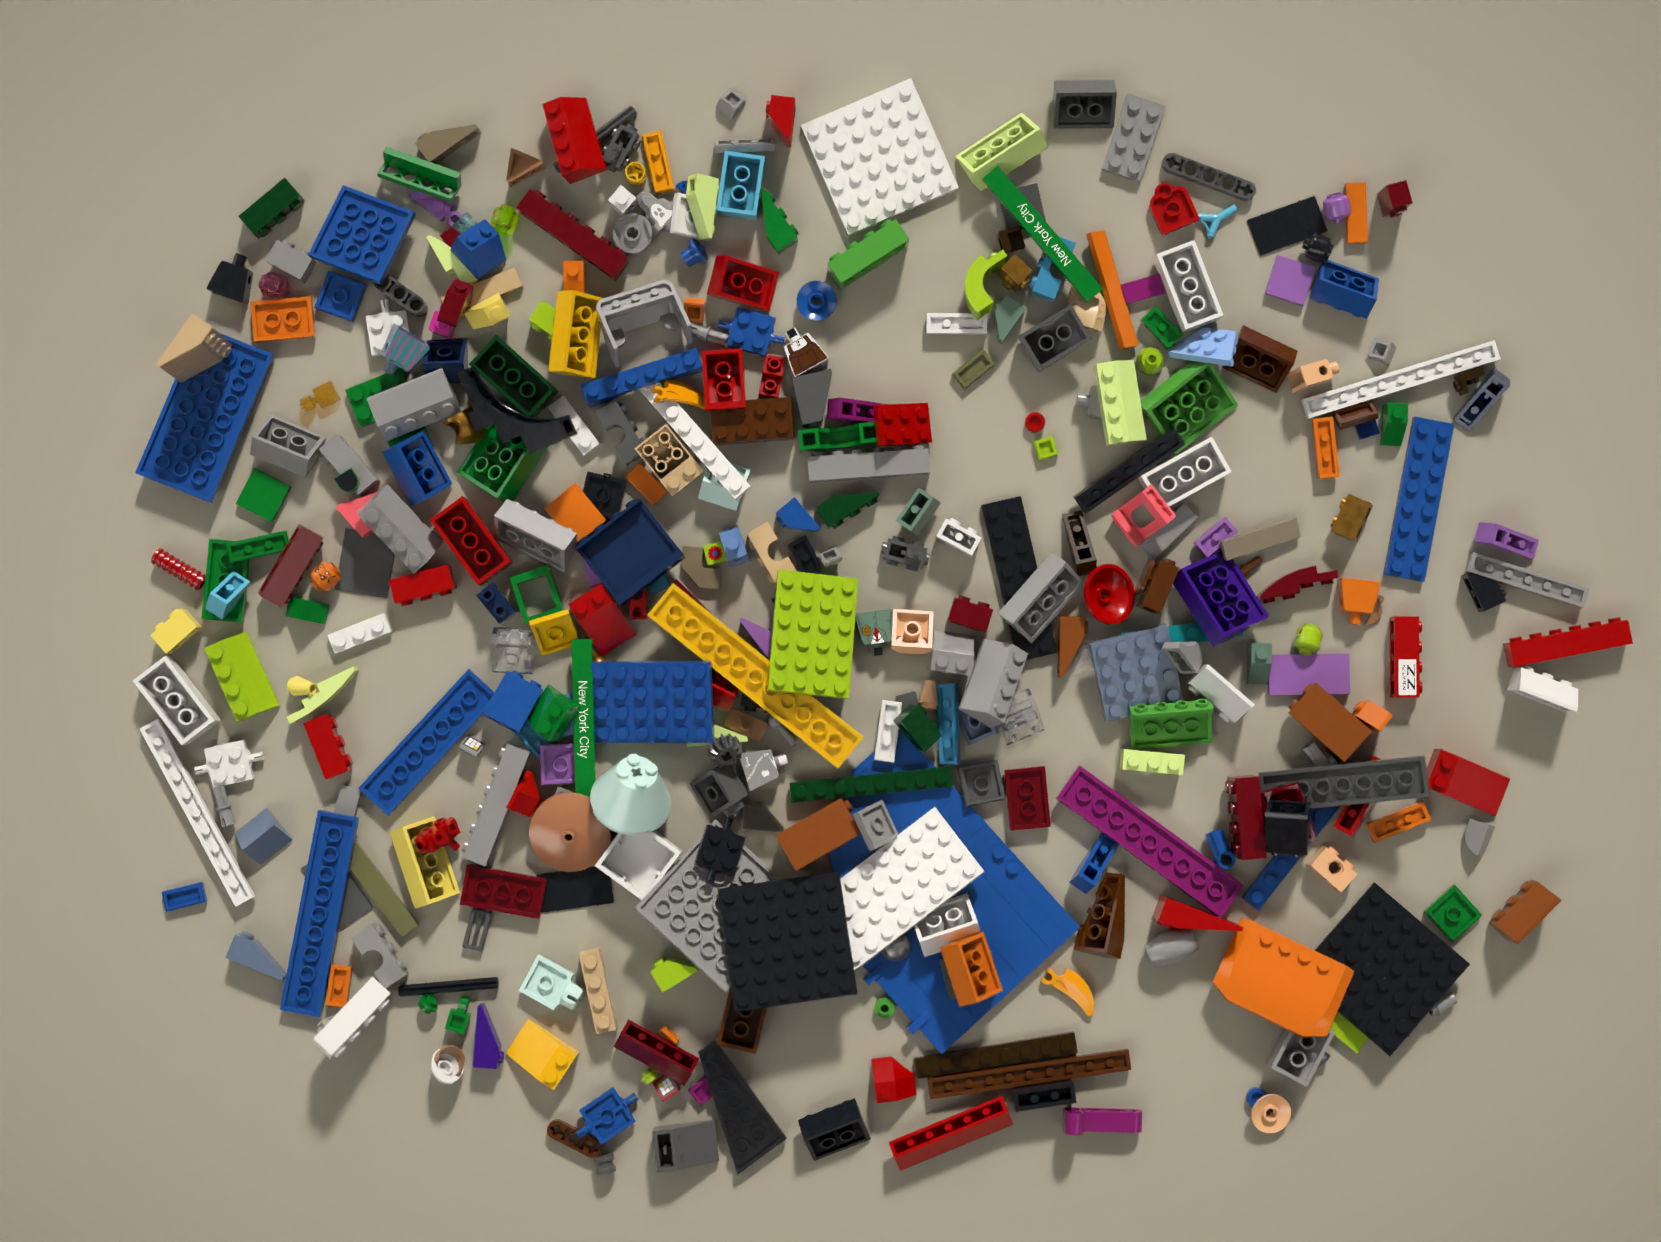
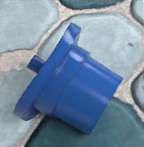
M694 238L689 240L691 245L681 252L684 262L689 267L701 261L703 264H706L708 259L704 246Z

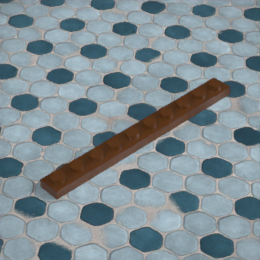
M1121 1049L929 1077L927 1080L930 1099L1132 1069L1129 1050Z

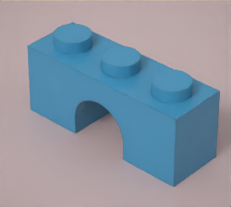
M1059 237L1073 252L1076 243ZM1045 254L1044 259L1040 257L1036 269L1039 270L1037 277L1033 276L1029 288H1032L1031 295L1053 303L1062 280L1053 277L1050 273V266L1053 263Z

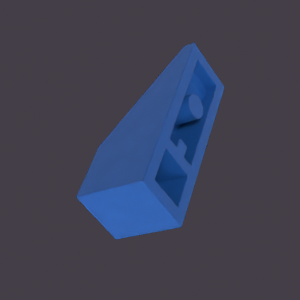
M1101 832L1069 883L1085 894L1095 887L1118 844Z

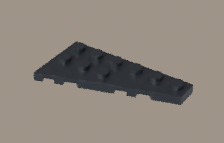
M714 1039L699 1050L698 1053L738 1175L786 1140L787 1136L720 1045H716L717 1041Z

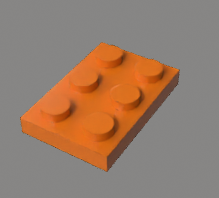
M311 296L250 302L255 343L316 337L313 298Z

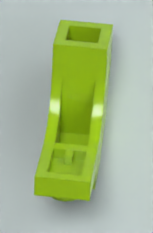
M1004 250L992 253L987 260L983 255H980L968 269L965 278V300L969 311L976 320H979L993 310L994 301L985 291L983 284L991 274L1002 268L1007 262L1008 255Z

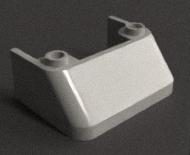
M661 280L603 298L597 303V314L605 343L616 367L620 366L618 349L625 344L624 332L661 321L666 330L676 331L682 329L688 344L692 343L691 323L675 287L670 281Z

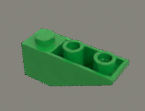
M763 188L761 189L766 236L779 255L798 242L797 235L799 233L793 224L789 226L785 220L787 215L783 209H778L775 206L774 202L776 200L771 192L766 193Z

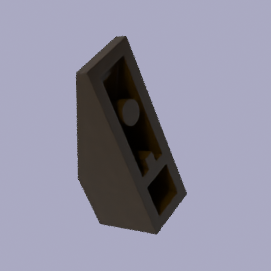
M1080 510L1062 514L1075 572L1078 576L1088 575L1097 567V559L1083 512Z

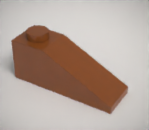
M1058 617L1057 677H1064L1084 639V633H1088V621H1085V617Z

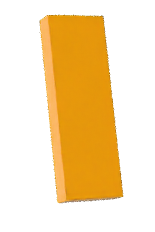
M657 131L643 134L642 139L655 195L674 191L675 188L662 132Z

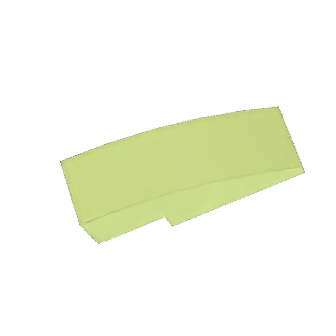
M431 235L426 237L449 276L456 272L461 281L472 285L480 282L450 251L451 247Z

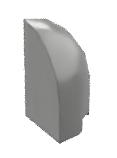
M1470 818L1466 828L1465 840L1471 852L1479 856L1485 851L1495 826Z

